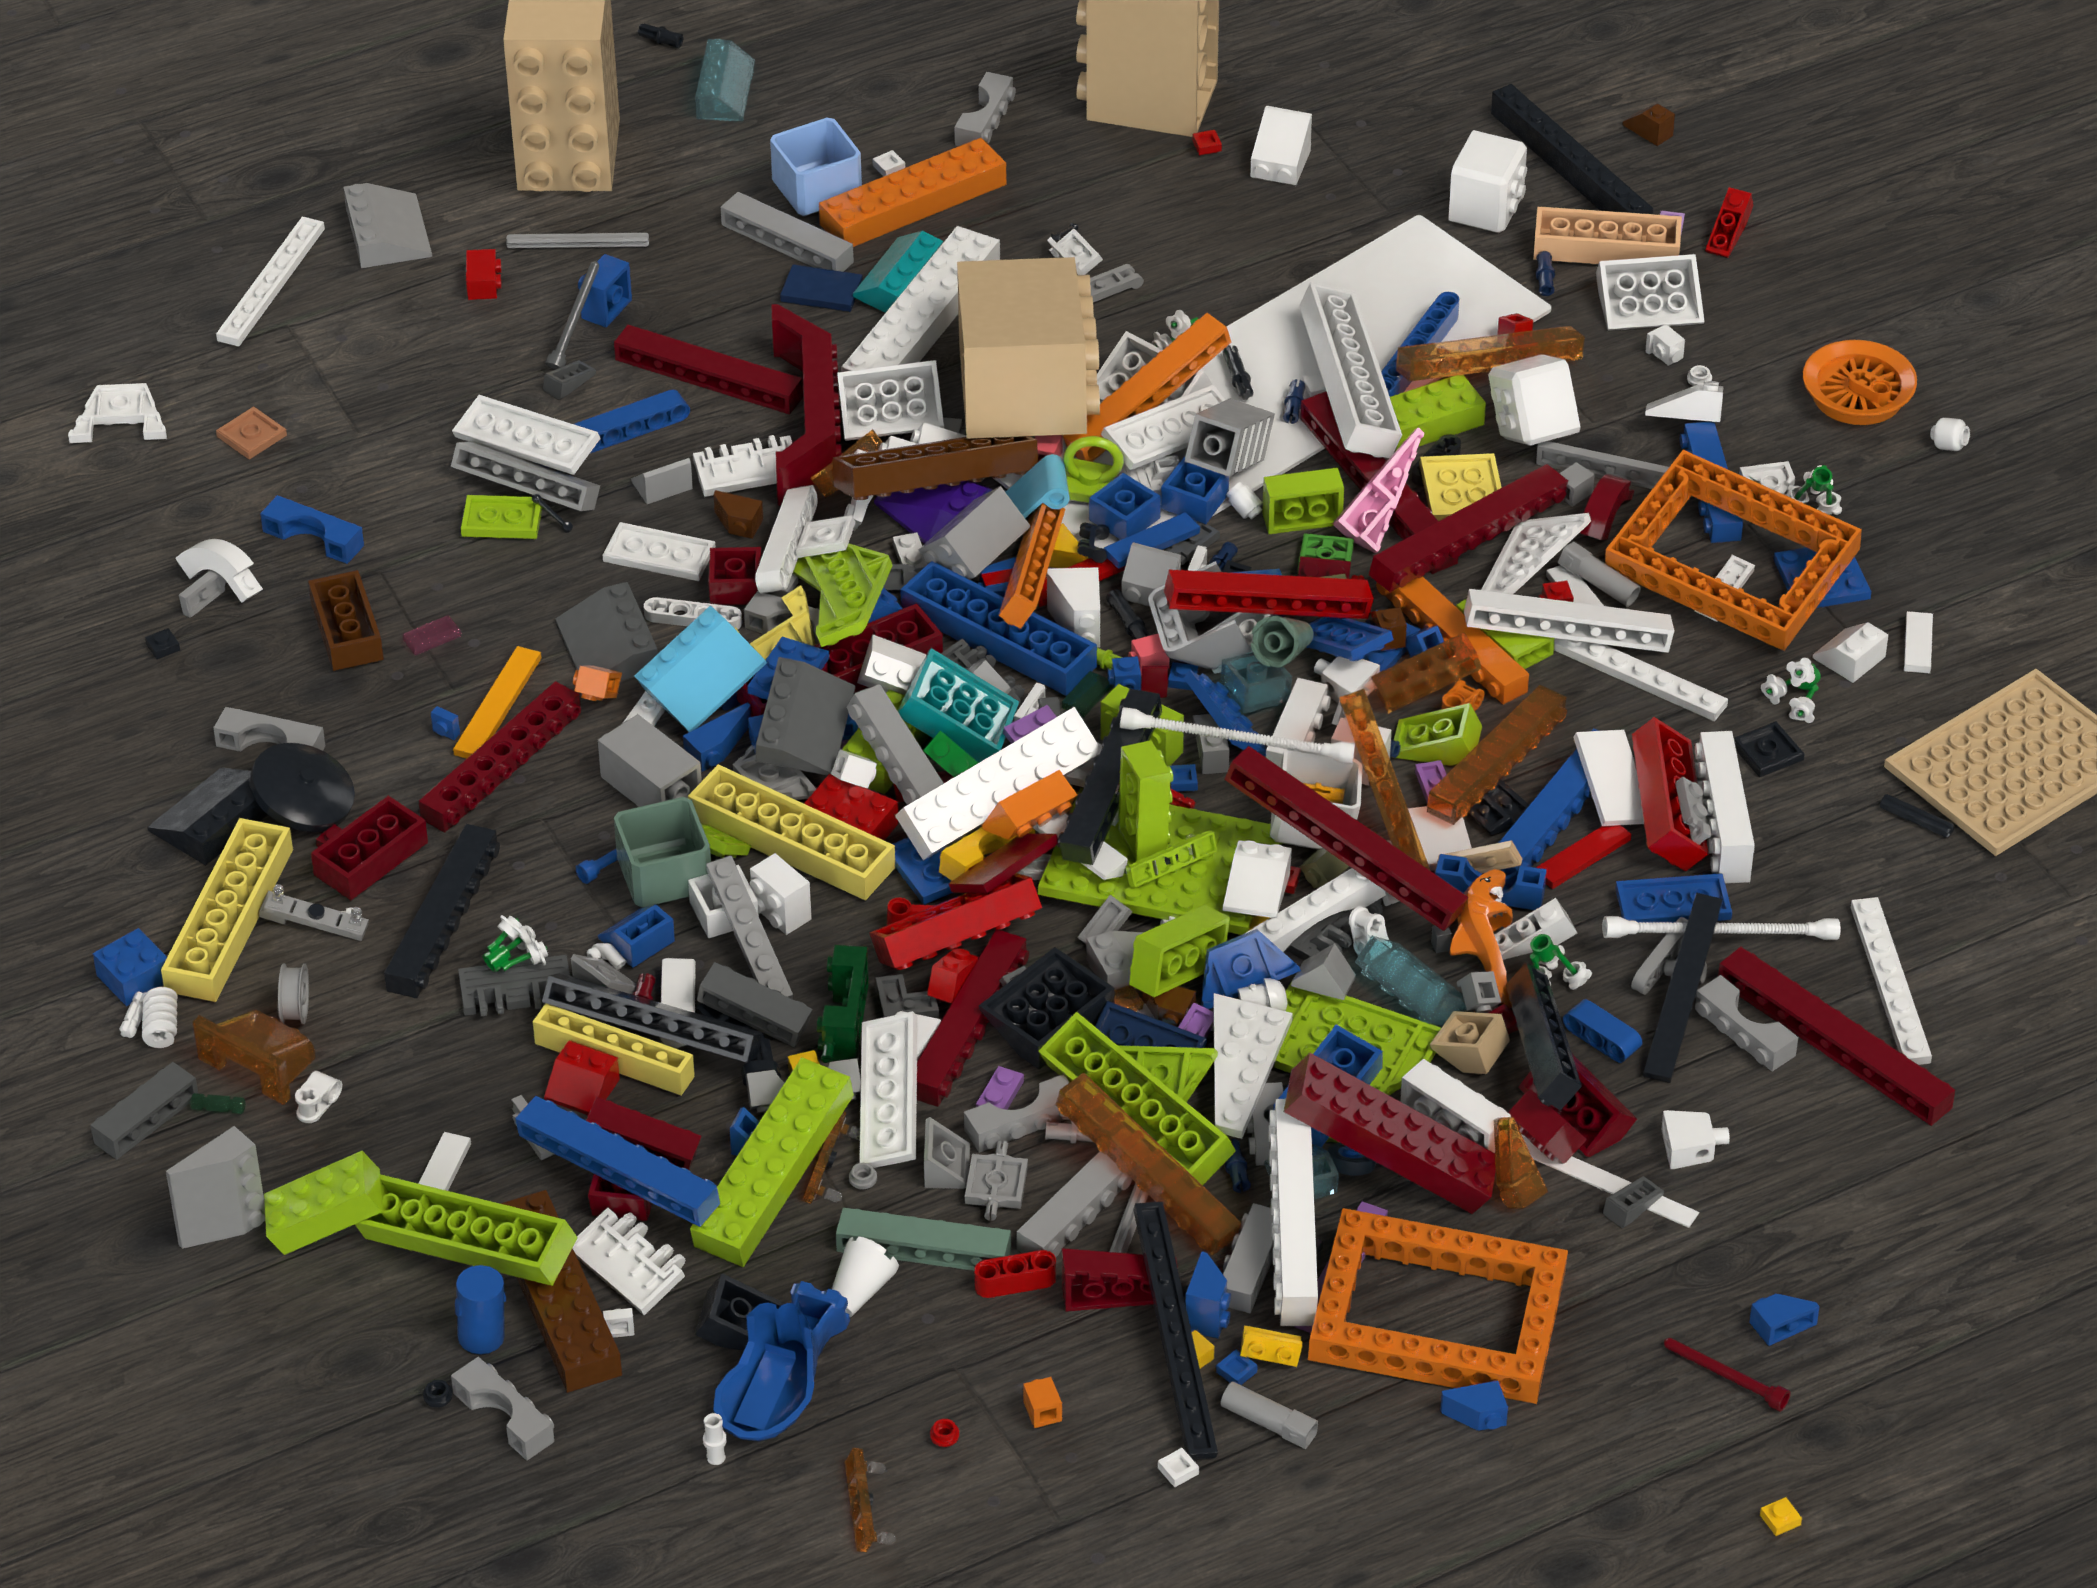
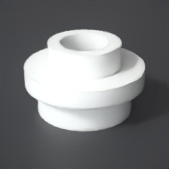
M1698 365L1691 368L1687 375V381L1692 386L1704 385V381H1712V375L1707 367Z

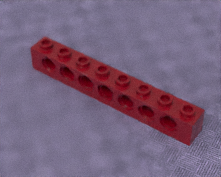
M556 681L419 800L420 817L425 819L426 823L444 833L453 825H456L481 800L490 795L498 785L508 779L515 770L525 764L532 755L542 749L549 740L558 735L566 725L579 716L581 713L580 694Z

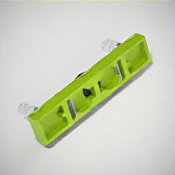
M1207 830L1198 835L1189 834L1186 836V840L1132 864L1127 863L1124 873L1128 876L1129 885L1136 888L1218 852L1214 832Z

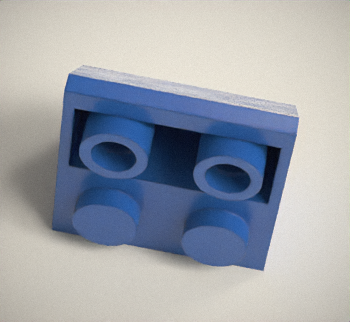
M656 904L638 909L600 933L598 939L603 943L612 944L627 961L626 963L634 968L675 941L673 918Z

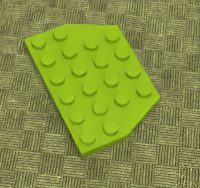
M1291 983L1285 991L1288 1003L1286 1012L1293 1013V1017L1274 1062V1067L1291 1073V1070L1309 1053L1313 1054L1336 1024L1383 1051V1068L1370 1085L1387 1095H1391L1401 1088L1402 1077L1421 1060L1425 1059L1430 1063L1436 1054L1431 1049L1430 1043L1441 1029L1438 1026L1347 995L1344 1000L1292 987Z

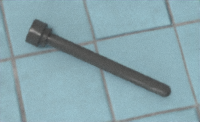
M596 261L591 262L556 350L548 354L545 365L554 370L566 365L565 351L599 269V263Z

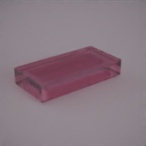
M449 615L403 634L404 642L415 656L461 637L460 629Z

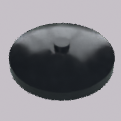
M282 743L267 748L258 756L250 773L251 792L262 810L277 822L296 830L320 832L328 830L334 824L338 826L348 816L354 802L355 791L353 782L345 768L331 755L306 744Z

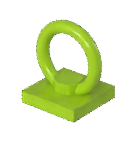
M1087 436L1075 440L1067 447L1063 461L1070 500L1089 503V497L1113 481L1120 473L1124 464V458L1116 444L1103 437ZM1096 446L1109 451L1113 456L1114 462L1113 465L1074 459V455L1081 448Z

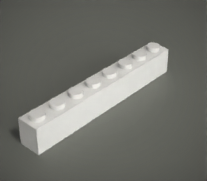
M1469 589L1464 608L1467 627L1669 653L1674 634L1671 615L1475 589Z

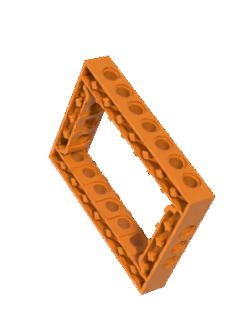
M1682 450L1606 548L1605 564L1632 582L1785 651L1860 550L1862 529ZM1691 496L1817 552L1812 560L1807 561L1806 568L1801 575L1795 577L1793 586L1787 594L1781 596L1779 608L1767 603V600L1764 598L1758 599L1745 593L1742 588H1734L1721 582L1720 578H1712L1699 572L1698 568H1690L1677 562V559L1674 557L1669 558L1654 551L1652 546Z
M1343 1208L1310 1335L1308 1360L1451 1388H1460L1498 1380L1504 1398L1537 1404L1564 1281L1568 1250ZM1362 1252H1365V1255L1374 1256L1378 1260L1385 1258L1401 1261L1405 1265L1411 1263L1431 1267V1270H1437L1438 1268L1459 1272V1275L1463 1276L1470 1274L1486 1277L1490 1281L1496 1279L1516 1283V1286H1521V1284L1531 1286L1516 1354L1346 1322L1347 1312L1349 1313L1351 1308L1352 1291H1355L1357 1270L1361 1268Z

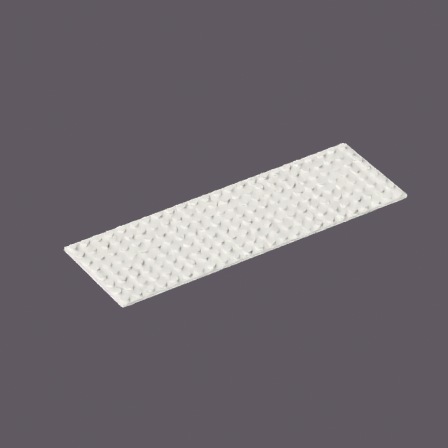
M1416 215L1226 326L1232 342L1229 345L1231 348L1233 345L1237 346L1245 371L1251 377L1250 384L1254 392L1253 396L1249 397L1248 400H1243L1239 396L1237 388L1232 385V375L1222 351L1200 370L1205 372L1212 385L1217 388L1226 400L1231 398L1275 413L1264 461L1230 476L1229 490L1237 483L1242 482L1244 485H1248L1254 492L1263 486L1264 477L1282 475L1325 449L1302 422L1300 413L1298 422L1291 424L1292 416H1290L1289 423L1283 419L1286 407L1284 401L1289 393L1290 382L1297 379L1296 387H1298L1299 381H1303V377L1321 374L1300 310V303L1310 282L1355 292L1381 371L1438 295L1443 292H1454L1459 296V316L1457 322L1405 392L1438 381L1496 346L1499 317L1518 313L1533 319L1534 323L1551 312V305L1425 217ZM1306 389L1303 394L1304 399L1309 398ZM1063 438V453H1062V455H1061V458H1062V459H1063V457H1064L1065 450L1067 449L1066 444H1065V441H1064V438ZM1187 448L1167 456H1178L1181 461L1183 457H1186ZM1107 450L1093 461L1113 465L1110 453ZM1010 473L1005 478L993 479L1006 489H1009L1024 475ZM1226 497L1214 515L1231 506L1228 502V497ZM1069 500V503L1063 507L1066 510L1062 523H1064L1078 542L1082 539L1088 540L1080 537L1079 531L1080 525L1084 522L1096 525L1089 520V503ZM1161 509L1160 519L1148 528L1178 515ZM1109 533L1108 538L1104 540L1095 538L1094 546L1104 549V547L1120 541V539Z

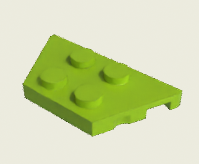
M1119 1046L1185 1102L1189 1100L1218 1056L1215 1048Z

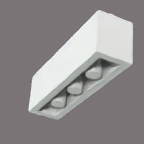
M1297 678L1273 733V737L1314 743L1315 730L1320 729L1322 725L1323 711H1328L1331 696H1327L1328 685ZM1268 745L1266 758L1280 767L1286 747L1280 748Z

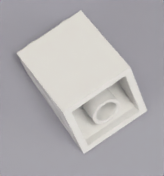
M1271 106L1265 107L1251 156L1250 177L1292 185L1297 184L1311 151L1312 114Z
M1098 567L1049 568L1047 570V610L1058 625L1100 647Z

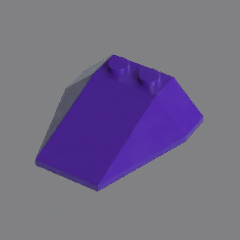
M966 480L961 481V484L956 486L941 484L936 489L915 488V491L912 493L892 492L891 496H877L874 504L911 534L918 533L920 541L925 544L973 500L993 489Z

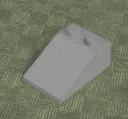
M1111 930L1086 938V961L1095 975L1115 988V995L1136 989L1129 985L1130 967L1133 959L1135 937L1143 932Z

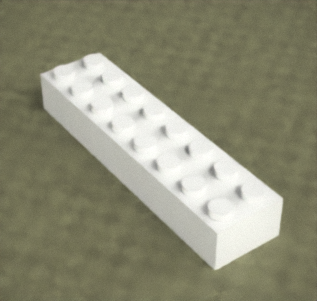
M1075 707L905 806L895 816L924 861L981 827L999 801L1058 770L1062 772L1064 777L1094 760L1096 755L1100 754L1101 748Z
M1276 1099L1275 1110H1270V1125L1268 1126V1141L1270 1142L1269 1166H1271L1270 1191H1272L1271 1215H1273L1272 1240H1274L1273 1265H1275L1273 1285L1274 1290H1276L1274 1313L1275 1315H1280V1326H1313L1317 1311L1318 1287L1311 1127L1283 1112L1286 1099Z

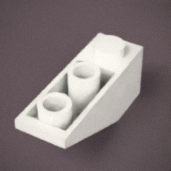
M1554 898L1494 935L1504 960L1532 953L1530 942L1539 934L1550 936L1552 942L1555 945H1559L1577 934V931L1566 911L1558 900Z

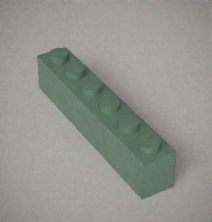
M843 1208L836 1231L837 1252L844 1253L849 1239L853 1237V1240L856 1241L859 1236L872 1240L886 1249L884 1255L889 1259L894 1256L896 1260L974 1271L976 1264L980 1261L1009 1256L1011 1251V1230L861 1209Z

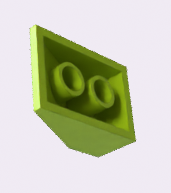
M1470 703L1399 719L1394 741H1399L1401 747L1396 758L1420 762L1441 760L1443 765L1449 766L1468 763L1475 760L1482 724Z

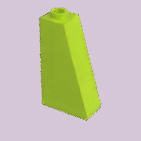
M1466 600L1456 605L1463 614ZM1481 629L1524 669L1554 654L1555 638Z

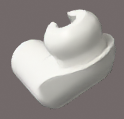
M610 943L594 944L587 951V957L608 960L617 970L622 968L627 962Z

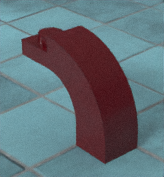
M1606 474L1599 480L1584 513H1589L1591 522L1580 532L1581 534L1600 540L1608 539L1614 517L1623 501L1632 500L1635 490L1629 489L1630 480L1611 474Z

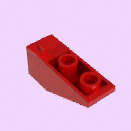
M1728 188L1705 249L1706 252L1729 258L1747 225L1754 206L1752 193Z

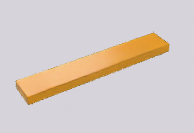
M519 646L516 647L453 748L455 756L467 759L496 733L540 662L541 652Z

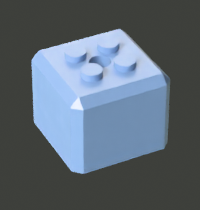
M824 118L772 136L770 140L772 180L798 214L806 216L818 212L819 202L862 186L861 152L835 119Z

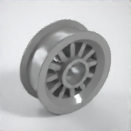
M283 963L278 983L280 1022L284 1024L286 1020H300L302 1024H305L309 1006V974L307 965L303 964L301 968H291Z

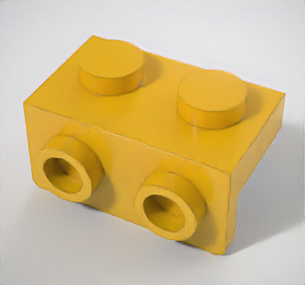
M1244 1325L1240 1356L1297 1367L1302 1349L1301 1336Z

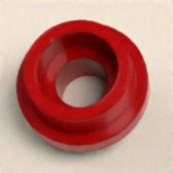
M940 1419L932 1426L930 1438L938 1446H952L959 1439V1428L950 1419Z

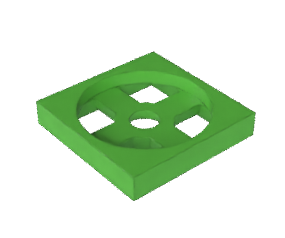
M1304 534L1300 556L1351 561L1354 538ZM1317 545H1322V546L1318 547L1317 549L1312 548V547L1317 546ZM1333 546L1339 547L1343 551H1336ZM1327 552L1330 553L1331 556L1323 557L1321 556V554Z

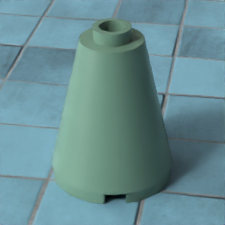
M1268 616L1258 621L1252 629L1253 643H1251V649L1255 657L1263 665L1276 668L1283 667L1291 663L1312 642L1313 629L1304 621L1281 616Z

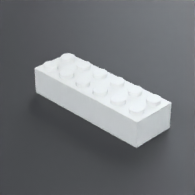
M1732 731L1700 732V741L1695 743V757L1697 759L1695 768L1698 784L1703 790L1704 804L1708 812L1707 818L1711 828V837L1707 838L1708 853L1713 855L1711 857V872L1716 874L1723 873L1725 883L1750 882L1754 840Z

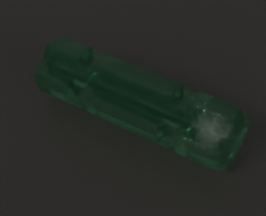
M194 1093L191 1097L190 1105L193 1110H203V1108H206V1111L226 1113L232 1110V1113L242 1114L244 1113L246 1102L243 1097H233V1099H230V1096L210 1094L205 1097L204 1094Z

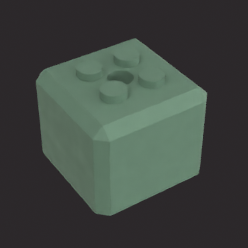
M680 797L620 811L614 817L617 859L635 905L647 907L689 897L688 880L708 874L706 864L711 862L710 845L691 799Z

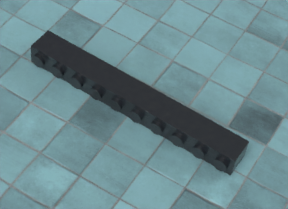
M1509 84L1492 92L1491 114L1600 211L1653 214L1654 208L1515 86Z

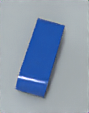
M1587 999L1580 1001L1563 1016V1023L1571 1033L1616 1062H1624L1642 1046L1641 1036L1636 1030Z

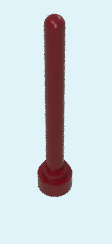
M1666 1338L1664 1340L1665 1348L1764 1397L1769 1407L1779 1412L1786 1407L1791 1395L1790 1390L1780 1385L1769 1387L1673 1338Z

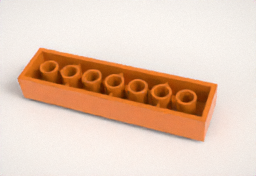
M978 138L819 202L820 226L826 232L852 243L853 247L1007 185L1006 162L982 138Z

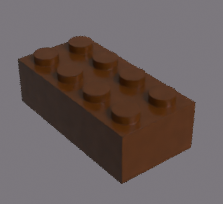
M356 570L309 580L311 605L333 671L384 660L381 636L359 571Z

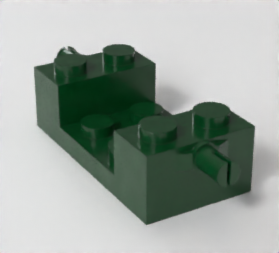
M835 945L833 956H828L827 972H832V974H829L828 991H833V1002H840L843 1005H825L823 1016H818L817 1033H822L818 1039V1051L822 1052L821 1061L823 1063L856 1059L858 1057L869 987L868 948Z

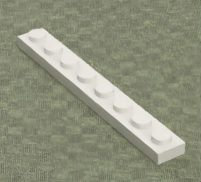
M301 217L216 333L217 341L235 346L241 345L325 229L324 222Z
M1555 638L1554 651L1712 721H1715L1727 707V698L1605 644Z
M1875 897L1852 900L1851 910L1898 1051L1905 1054L1907 1058L1918 1065L1930 1064L1932 1055L1879 899Z

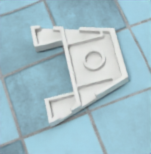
M138 383L97 385L85 404L84 413L78 416L74 430H70L68 437L70 443L92 442L94 425L144 423V440L167 439V434L147 384Z

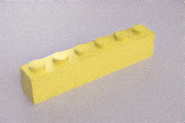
M547 1003L533 1020L535 1044L561 1052L570 1040L618 1057L619 1074L681 1096L694 1078L693 1054Z

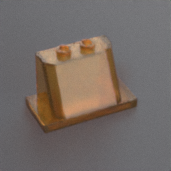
M258 1010L248 1011L218 1024L200 1015L193 1021L199 1060L218 1070H221L227 1064L226 1057L259 1074L262 1093L283 1105L291 1099L289 1084L316 1058L314 1046L305 1035L295 1028L284 1025L275 1017H269Z

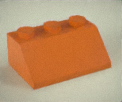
M1058 770L999 801L981 827L984 831L1007 840L1016 835L1023 837L1032 830L1033 826L1038 824L1041 827L1048 823L1055 814L1058 813L1061 816L1071 810L1073 807L1072 802L1078 795L1062 772Z

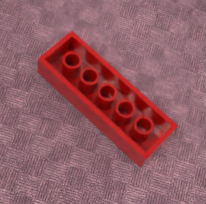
M1653 717L1632 734L1639 782L1638 787L1647 838L1646 844L1654 854L1662 856L1670 864L1687 871L1709 854L1707 840H1704L1700 845L1692 841L1689 825L1683 822L1675 784L1681 777H1685L1691 782L1698 784L1692 742L1687 737Z
M1016 873L989 893L962 894L869 932L879 962L902 970L912 966V961L922 958V960L935 957L938 955V950L957 948L962 945L961 941L971 937V940L981 938L987 934L986 931L995 927L996 930L1008 927L1011 925V920L1019 917L1020 920L1030 918L1035 915L1036 910L1042 908L1032 877Z

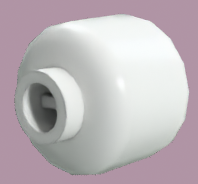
M1941 418L1937 421L1936 425L1932 426L1930 436L1938 449L1959 451L1968 444L1970 430L1961 419Z

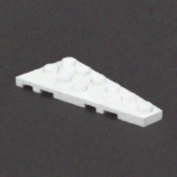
M1589 513L1530 519L1516 524L1481 590L1514 594L1591 522Z
M1214 993V1048L1218 1052V1056L1214 1060L1215 1126L1225 1135L1242 1139L1292 1023L1293 1013Z

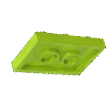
M467 495L461 535L462 537L537 539L542 507L539 504L533 503L532 497Z

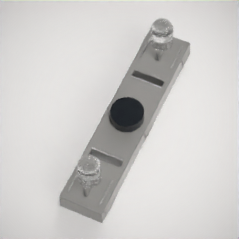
M280 884L274 886L273 892L270 891L263 909L265 914L362 941L369 919L362 918L360 907L352 908L351 914L320 904H313L285 896L284 887Z

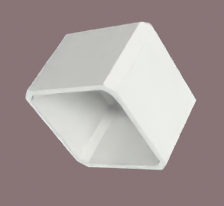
M1475 130L1471 132L1453 165L1451 173L1449 221L1497 233L1506 229L1526 191V185L1524 184L1527 173V147L1524 143Z
M1541 354L1491 369L1488 374L1491 396L1494 402L1496 421L1502 437L1518 443L1534 445L1580 431L1570 370L1565 359Z
M1293 748L1284 750L1280 768L1302 783L1315 785L1316 782H1319L1321 786L1345 788L1343 804H1333L1357 820L1361 806L1362 764L1358 760L1353 759L1352 764L1337 762L1330 757L1322 756L1320 753L1317 754V752H1304L1303 750L1300 751V749L1297 751L1296 749L1293 750ZM1272 813L1270 836L1275 842L1317 850L1322 848Z

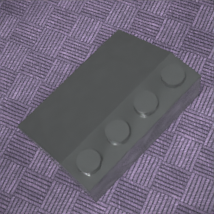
M628 582L604 587L555 618L576 670H579L580 666H597L622 672L621 680L635 677L634 675L658 654L657 646Z
M778 657L756 742L755 761L817 774H831L841 747L849 715L846 707L854 695L855 685L806 662Z

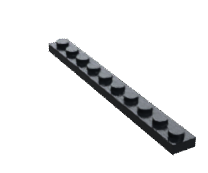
M1163 1201L1135 1203L1133 1208L1185 1451L1192 1460L1216 1458L1218 1454Z

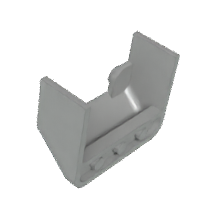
M1216 561L1196 570L1221 572ZM1165 585L1155 589L1149 595L1148 601L1160 641L1169 658L1205 669H1215L1251 652V648L1235 620L1198 636L1195 624L1204 621L1211 611L1169 609L1164 592Z

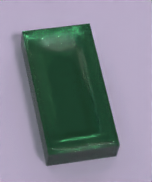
M1089 671L1062 701V708L1070 710L1075 707L1079 715L1084 718L1109 691L1112 685H1109L1107 678Z

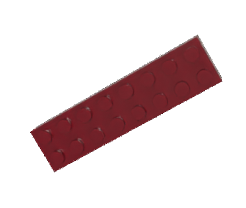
M916 603L868 623L862 633L843 638L834 645H826L824 647H821L820 643L814 645L829 651V660L822 670L855 685L854 693L868 688L857 682L872 635L927 655L931 648L940 654L943 652V634ZM752 677L737 691V701L741 705L748 702L751 705V717L764 715L767 699L748 694L747 686L753 679Z
M1309 1053L1291 1070L1284 1113L1471 1214L1476 1212L1492 1197L1498 1155L1312 1053Z

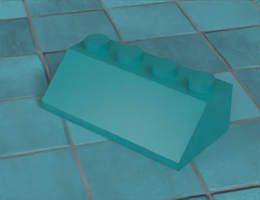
M924 231L898 237L854 291L853 297L886 313L943 244V240Z

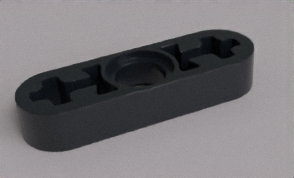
M1444 435L1422 457L1460 455L1461 440L1456 435ZM1419 460L1412 468V481L1418 486H1424Z

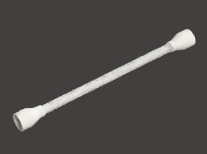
M1123 707L1120 728L1136 730L1158 727V729L1165 728V730H1175L1176 732L1178 730V732L1182 731L1183 733L1185 731V733L1188 732L1189 734L1192 732V734H1202V736L1205 734V736L1209 735V737L1229 738V740L1246 741V743L1249 741V743L1255 744L1256 742V744H1266V746L1273 745V747L1293 748V750L1296 749L1297 751L1300 749V751L1303 750L1304 752H1317V754L1320 753L1322 756H1327L1337 762L1352 764L1355 743L1343 741L1320 745V743L1300 742V740L1297 741L1296 739L1293 741V739H1283V737L1280 739V737L1276 736L1270 737L1269 735L1263 736V734L1243 733V731L1239 732L1238 730L1236 732V730L1233 731L1232 729L1229 731V729H1219V727L1212 728V726H1199V724H1185V722L1182 723L1181 721L1175 722L1173 720L1172 722V720L1168 719L1165 721V719L1162 720L1161 718L1155 719V717L1146 715L1137 709Z
M1604 916L1602 931L1604 938H1620L1638 932L1685 933L1687 923H1638L1619 916ZM1824 918L1816 922H1807L1806 924L1717 923L1714 934L1791 933L1806 934L1807 936H1815L1823 940H1838L1840 937L1839 919Z

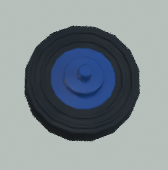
M1340 1142L1328 1147L1326 1164L1335 1172L1346 1175H1364L1371 1173L1375 1169V1161Z

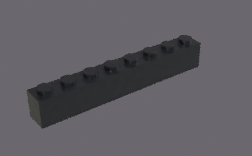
M1129 689L1126 698L1121 700L1119 713L1111 722V731L1103 739L1100 755H1096L1093 770L1085 778L1083 792L1078 794L1076 807L1073 813L1068 815L1066 829L1059 835L1058 848H1061L1063 860L1089 865L1094 864L1119 809L1121 747L1149 741L1155 727L1136 730L1120 728L1123 707L1137 709L1146 715L1159 719L1162 714L1160 694Z
M471 824L465 825L384 972L387 992L417 999L421 990L427 987L432 970H436L438 967L441 953L447 950L452 933L456 932L459 928L461 916L463 913H467L473 894L476 895L478 893L480 881L483 876H487L493 857L496 858L499 854L500 843L497 842L496 830Z
M1526 962L1506 984L1509 995L1508 999L1512 1005V1013L1517 1022L1516 1026L1519 1029L1521 1042L1529 1062V1069L1534 1079L1533 1083L1537 1089V1097L1546 1106L1552 1105L1561 1111L1582 1085L1548 976Z
M561 973L548 976L542 1000L543 1003L743 1062L757 1059L763 1036L762 1032Z

